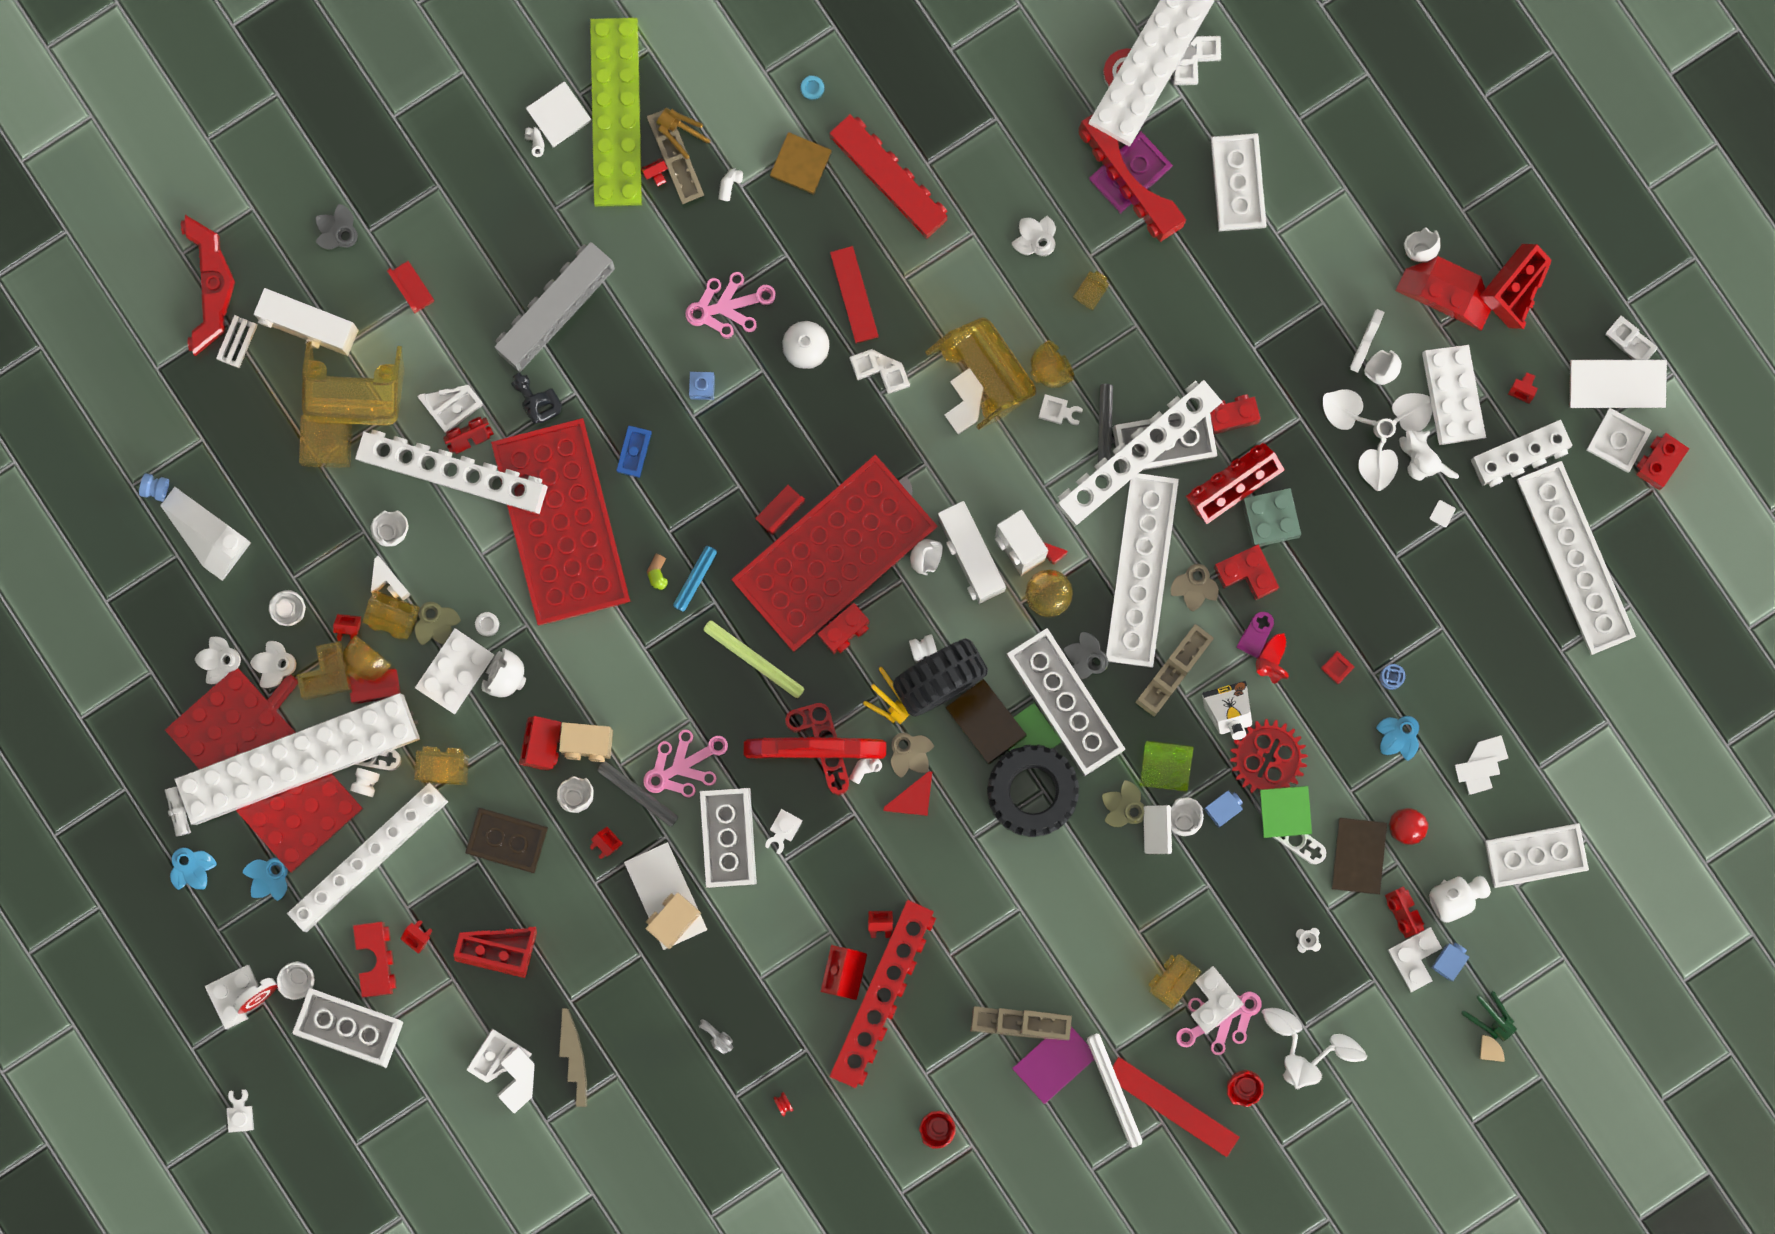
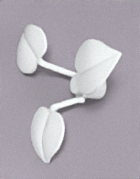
M1339 390L1326 393L1323 396L1324 413L1334 427L1348 430L1353 427L1355 420L1374 426L1375 435L1381 438L1378 449L1365 451L1359 459L1358 468L1364 480L1376 491L1384 489L1392 481L1398 468V459L1395 452L1392 450L1382 451L1386 438L1391 437L1395 433V425L1399 421L1401 428L1405 431L1423 430L1428 425L1433 412L1430 397L1418 393L1402 395L1392 405V411L1397 418L1393 421L1382 419L1376 422L1358 416L1363 410V402L1361 397L1354 391Z
M1267 1008L1261 1011L1266 1023L1272 1030L1284 1036H1292L1290 1055H1287L1284 1060L1286 1071L1283 1077L1288 1083L1294 1085L1296 1089L1320 1082L1322 1075L1315 1065L1330 1051H1335L1339 1058L1352 1062L1363 1061L1368 1057L1355 1040L1343 1034H1334L1330 1038L1332 1045L1328 1046L1310 1063L1304 1057L1294 1055L1298 1038L1297 1033L1302 1031V1025L1299 1020L1291 1013L1278 1008Z

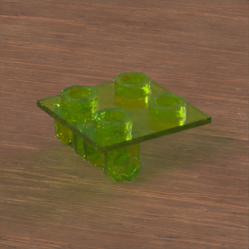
M1146 741L1140 786L1187 791L1194 747Z

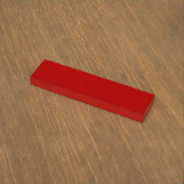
M853 246L830 252L855 343L878 338Z

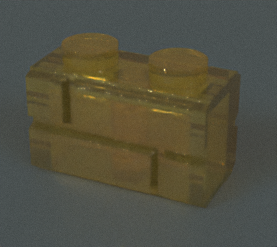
M374 591L368 601L363 623L368 624L373 630L389 632L397 639H408L415 627L420 607Z
M1178 954L1176 957L1171 955L1163 965L1166 968L1161 976L1156 974L1148 984L1151 987L1149 993L1171 1010L1202 972L1181 954Z

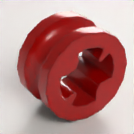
M784 1092L781 1093L780 1097H773L782 1116H785L787 1111H794Z

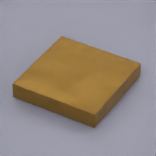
M788 132L770 177L814 194L832 150Z

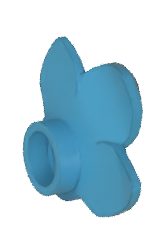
M1403 716L1400 719L1392 717L1383 719L1376 727L1379 732L1384 734L1380 745L1381 753L1391 755L1400 751L1407 761L1412 759L1419 747L1416 737L1419 732L1418 721L1411 716ZM1409 724L1412 730L1405 732L1403 725Z
M179 848L172 855L174 867L170 873V879L178 890L183 888L186 883L195 889L204 890L207 886V874L205 871L214 868L217 863L205 851L193 852L189 848ZM180 857H188V862L181 864L179 862Z
M272 858L267 862L257 859L244 868L243 873L254 879L251 886V897L263 898L271 893L272 897L278 901L285 895L287 891L285 877L288 874V869L278 858ZM278 865L280 873L275 875L272 872V868Z

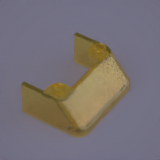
M979 318L948 332L925 351L927 355L941 350L943 357L947 361L952 363L961 361L966 369H971L984 388L983 394L986 397V400L981 405L982 414L985 419L976 426L978 430L997 422L1036 394L1034 383L995 326L986 318Z
M307 341L302 371V411L304 418L311 422L367 425L393 424L398 418L404 376L402 346H397L395 365L384 364L377 367L373 379L327 376V369L324 363L314 361L312 342Z

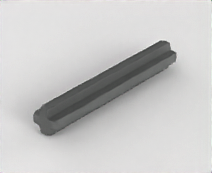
M1101 384L1098 462L1104 457L1107 460L1111 459L1112 384Z
M606 761L600 764L597 769L600 774L667 825L673 826L678 820L676 814Z

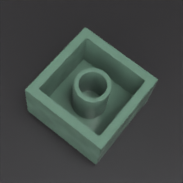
M1291 488L1243 499L1242 505L1252 547L1258 544L1259 546L1296 539L1301 536Z

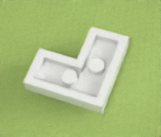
M1431 927L1388 949L1410 992L1432 982L1421 959L1442 949Z
M246 965L205 986L226 1030L248 1019L246 1013L238 1014L233 1005L236 999L248 988L254 985L257 988L259 987L250 965Z
M1214 966L1195 980L1209 1000L1193 1012L1191 1016L1202 1030L1208 1034L1244 1004Z

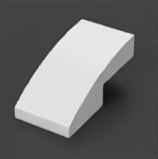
M1622 316L1606 332V335L1633 360H1649L1658 348L1639 333L1638 328Z

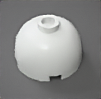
M810 321L797 322L790 326L784 334L782 341L783 353L788 362L795 367L814 368L820 365L828 355V336L825 330L817 323Z
M502 648V652L499 651L495 655L486 671L489 674L488 681L483 680L482 691L495 697H507L512 695L516 689L521 690L526 678L523 677L524 665L520 658L513 652Z

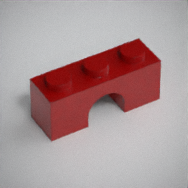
M384 922L354 925L356 950L370 949L377 958L376 966L373 970L359 973L362 998L393 994V989L396 988L395 974L390 972V965H393L392 950L388 951L387 941L391 940L389 926L385 927Z

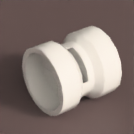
M932 634L925 636L921 639V642L917 639L909 640L915 663L923 660L925 656L927 658L937 652Z
M357 768L355 773L357 777L356 782L352 783L350 791L373 797L375 793L373 785L378 782L380 774Z

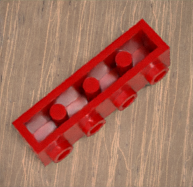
M1265 443L1254 446L1243 457L1234 460L1230 466L1221 472L1215 473L1207 482L1195 487L1185 497L1195 514L1208 524L1283 472L1284 468L1275 452Z

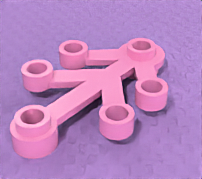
M734 272L731 274L730 282L718 303L708 306L713 295L721 290V282L716 278H712L707 282V289L700 301L692 303L687 307L686 319L694 326L706 324L720 332L723 338L728 339L734 334L732 325L728 323L722 324L711 317V315L720 313L742 325L746 332H753L757 327L755 319L745 317L734 309L759 302L762 305H769L775 300V291L769 285H762L758 288L757 293L731 300L737 288L744 283V276L740 272ZM740 276L742 280L736 284L732 281L733 277ZM717 282L719 286L717 289L712 290L710 284ZM764 292L770 293L771 296L768 300H764L761 297ZM701 311L702 316L697 319L693 317V313ZM747 321L754 323L751 329L745 327ZM724 327H729L731 329V333L725 335L722 333V329Z
M682 730L679 733L680 741L673 766L664 770L667 756L672 752V746L667 741L661 742L658 745L659 753L655 767L644 776L645 788L652 793H659L664 789L682 793L684 797L690 798L696 792L693 784L685 783L683 785L668 779L681 775L702 781L707 786L714 785L716 775L713 772H702L690 767L713 754L717 756L723 755L728 749L726 739L722 736H714L710 739L709 746L685 759L688 745L693 740V734L689 730ZM689 733L690 740L683 741L681 739L682 734ZM716 742L723 744V748L719 751L714 749ZM664 744L669 746L667 753H662L660 750ZM707 774H711L714 777L711 783L705 781ZM653 777L660 778L659 785H652L651 780ZM686 786L693 788V792L690 795L684 793Z
M1246 992L1238 996L1244 1005L1219 1024L1220 1027L1216 1040L1211 1044L1213 1054L1221 1055L1225 1052V1041L1232 1018L1240 1014L1238 1029L1232 1033V1040L1237 1044H1242L1246 1041V1030L1250 1017L1256 1015L1262 1005L1261 999L1257 994ZM1192 998L1188 1002V1008L1192 1012L1196 1011L1191 1007V1003L1194 1000L1200 1003V1007L1205 1003L1199 998ZM1248 999L1254 1003L1251 1009L1245 1007V1001ZM1199 1025L1192 1029L1182 1028L1176 1034V1041L1182 1047H1190L1194 1044L1196 1037L1205 1032ZM1237 1032L1243 1033L1244 1038L1242 1041L1235 1039ZM1183 1033L1189 1034L1190 1040L1188 1042L1181 1040ZM1216 1043H1220L1223 1047L1219 1053L1214 1051Z

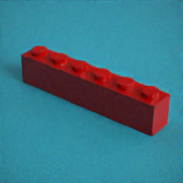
M851 114L848 115L829 133L830 139L927 240L947 221L946 213L948 211L939 201L935 204L929 197L931 193L924 185L918 186L913 180L915 176L906 167L902 169L897 164L898 158L890 150L886 152L881 147L882 141L874 133L870 135L865 130L867 126L859 117L854 119Z

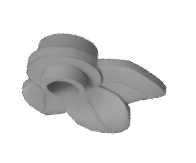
M703 1019L700 1020L701 1024L699 1027L711 1034L713 1037L711 1043L715 1049L722 1054H726L733 1049L731 1044L733 1040L727 1033H720L709 1022Z

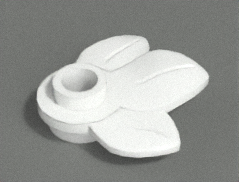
M1048 216L1044 217L1040 222L1032 218H1022L1020 220L1019 230L1022 236L1012 242L1014 249L1024 255L1033 253L1039 256L1050 255L1055 249L1053 236L1056 226L1053 220ZM1047 241L1045 246H1039L1040 242Z
M210 637L209 649L200 651L195 657V662L199 667L207 670L206 683L217 684L229 672L235 671L239 667L241 658L235 649L229 647L225 639ZM227 656L230 657L229 664H226L225 662Z
M268 641L266 643V652L255 655L250 662L253 669L262 673L260 687L272 688L279 685L283 677L291 675L296 669L295 658L291 654L286 653L284 646L276 641ZM285 660L286 666L281 668V663Z

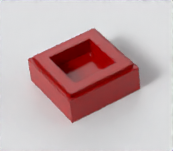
M1336 651L1321 667V670L1338 685L1352 671L1354 666Z

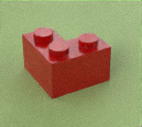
M1259 544L1214 566L1223 589L1245 579L1255 600L1275 592L1279 588Z

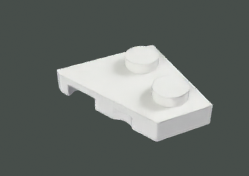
M469 385L417 396L445 433L484 405Z
M492 1029L466 1070L488 1083L501 1073L507 1071L499 1061L518 1044ZM519 1046L528 1057L532 1055V1053Z

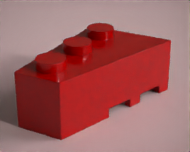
M1521 244L1480 295L1483 301L1508 328L1524 329L1527 323L1525 319L1530 308H1533L1535 303L1533 299L1537 289L1541 288L1552 260L1538 244Z
M528 927L524 929L512 928L499 931L487 930L459 933L454 959L456 962L525 978L537 929L536 927Z

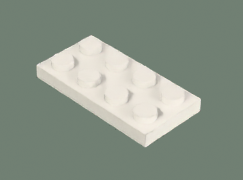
M1469 345L1423 351V362L1439 445L1486 438Z

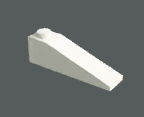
M176 487L172 489L160 505L201 565L222 581L251 544L250 541Z

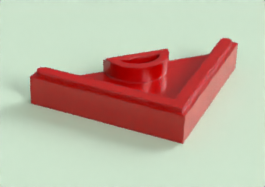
M928 771L888 803L883 811L928 816L932 771Z

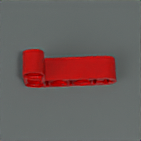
M816 703L794 709L786 716V725L792 732L797 733L812 729L816 738H819L820 734L825 731L830 732L833 738H837L830 711L825 704ZM821 708L826 711V718L824 720L817 721L813 718V712L816 709ZM800 715L803 718V724L800 727L791 726L790 718L792 716ZM820 758L829 790L835 795L846 793L849 789V779L843 758H839V763L835 767H829L825 763L826 758ZM842 768L843 773L838 772L841 781L845 780L846 784H843L842 789L838 790L837 787H832V784L835 783L834 774L828 776V772H836Z

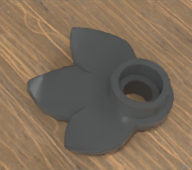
M338 204L334 216H316L317 227L322 233L316 240L320 247L324 249H334L338 246L349 248L356 243L358 234L353 227L354 217L348 208ZM344 233L350 234V238L348 240L342 239V235Z
M1087 632L1080 634V643H1073L1064 648L1065 654L1074 663L1073 669L1080 679H1085L1092 673H1102L1108 667V658L1104 652L1100 651L1099 641ZM1094 658H1098L1100 660V665H1097L1094 662Z

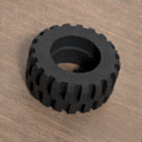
M965 638L942 648L908 668V670L893 680V688L908 714L916 717L940 706L975 685L988 674V668L973 642Z
M1023 745L1022 747L1014 748L999 759L990 774L987 787L988 802L995 818L1006 829L1013 831L1015 834L1028 837L1048 835L1061 828L1075 810L1079 797V783L1076 772L1068 760L1052 748L1050 749L1043 745ZM1030 768L1043 770L1054 781L1056 788L1054 801L1050 807L1040 813H1027L1020 810L1011 798V783L1015 776L1023 770Z

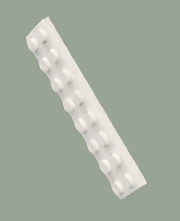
M1160 0L1091 117L1089 124L1130 147L1215 0Z
M1562 461L1518 478L1517 483L1590 655L1635 638L1636 635Z
M1138 473L1130 480L1106 652L1108 662L1153 668L1179 479Z

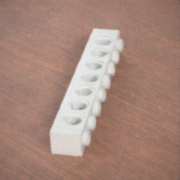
M1204 380L1199 384L1197 381H1194L1185 389L1188 394L1182 399L1178 396L1167 404L1170 408L1163 415L1160 411L1149 419L1150 426L1145 430L1140 427L1131 435L1133 440L1126 445L1122 442L1113 450L1115 455L1111 459L1107 460L1104 457L1094 466L1097 470L1092 475L1084 474L1076 481L1079 486L1073 491L1068 488L1058 496L1060 502L1056 504L1057 507L1074 527L1222 403L1220 398ZM1193 399L1197 402V411L1191 412L1187 409V400ZM1169 415L1178 416L1180 420L1178 427H1172L1168 423ZM1152 430H1158L1161 433L1162 439L1160 442L1156 443L1150 439V432ZM1134 445L1142 447L1144 454L1141 458L1133 456L1132 447ZM1119 460L1125 464L1124 473H1117L1114 470L1113 464L1115 461ZM1097 476L1106 478V488L1100 489L1096 486L1095 479ZM1084 491L1089 495L1087 504L1078 502V492Z
M373 429L371 433L363 432L355 458L361 462L540 514L547 491V486L541 484L542 479L529 476L528 480L519 477V472L506 469L505 473L496 471L498 466L485 462L483 466L474 464V459L461 456L460 460L452 458L453 453L439 449L438 453L429 451L430 446L421 443L411 446L407 444L408 440L394 436V439L391 440L385 438V433ZM384 445H389V454L382 457L380 454L381 448ZM411 451L412 460L409 463H404L402 459L404 453ZM433 458L435 461L434 467L426 470V460ZM455 464L457 466V473L449 477L447 469ZM478 471L480 474L479 480L476 483H471V473ZM501 478L502 486L494 490L492 488L493 480ZM523 484L525 491L523 495L517 497L514 493L515 487Z
M428 783L287 914L302 931L308 932L448 803L446 798L433 784Z

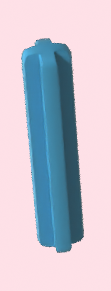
M710 546L704 548L673 604L676 609L683 612L686 610L717 554L714 548Z

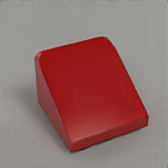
M1044 543L1048 549L1046 558L1052 565H1055L1068 553L1067 550Z

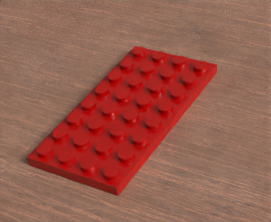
M581 418L491 442L498 471L503 473L506 472V469L520 473V478L527 480L529 476L542 479L541 484L547 486L540 514L507 505L537 625L541 626L631 602L584 419ZM519 484L515 487L514 493L517 497L523 495L525 491L524 485Z
M875 454L731 580L792 651L795 652L908 554L920 541L938 528V526Z
M239 668L228 673L227 676L165 729L199 769L296 733L274 708L270 712L264 711L270 703ZM259 717L260 724L254 730L251 726ZM241 739L245 740L244 744L238 750L236 746ZM331 773L236 811L292 873L360 813L363 808Z

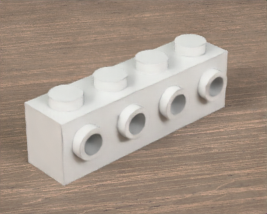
M1559 420L1477 455L1471 459V462L1482 486L1489 484L1490 487L1502 483V478L1507 475H1511L1513 478L1525 472L1523 468L1530 465L1533 468H1537L1546 464L1545 459L1551 456L1558 459L1567 455V450L1572 447V443L1562 421Z

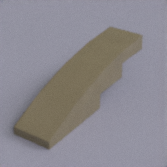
M662 110L647 116V119L682 204L704 196L690 158L685 159L669 139L658 131L660 125L656 122L664 111ZM676 128L674 132L669 130L670 134L686 151L678 129Z
M1195 624L1135 703L1155 717L1214 638Z
M974 1006L971 1031L1019 1037L1069 1040L1072 1016L1028 1010L1018 1011Z
M562 1008L559 1057H569L568 1082H577L576 1106L587 1107V1077L578 1031L569 1009Z

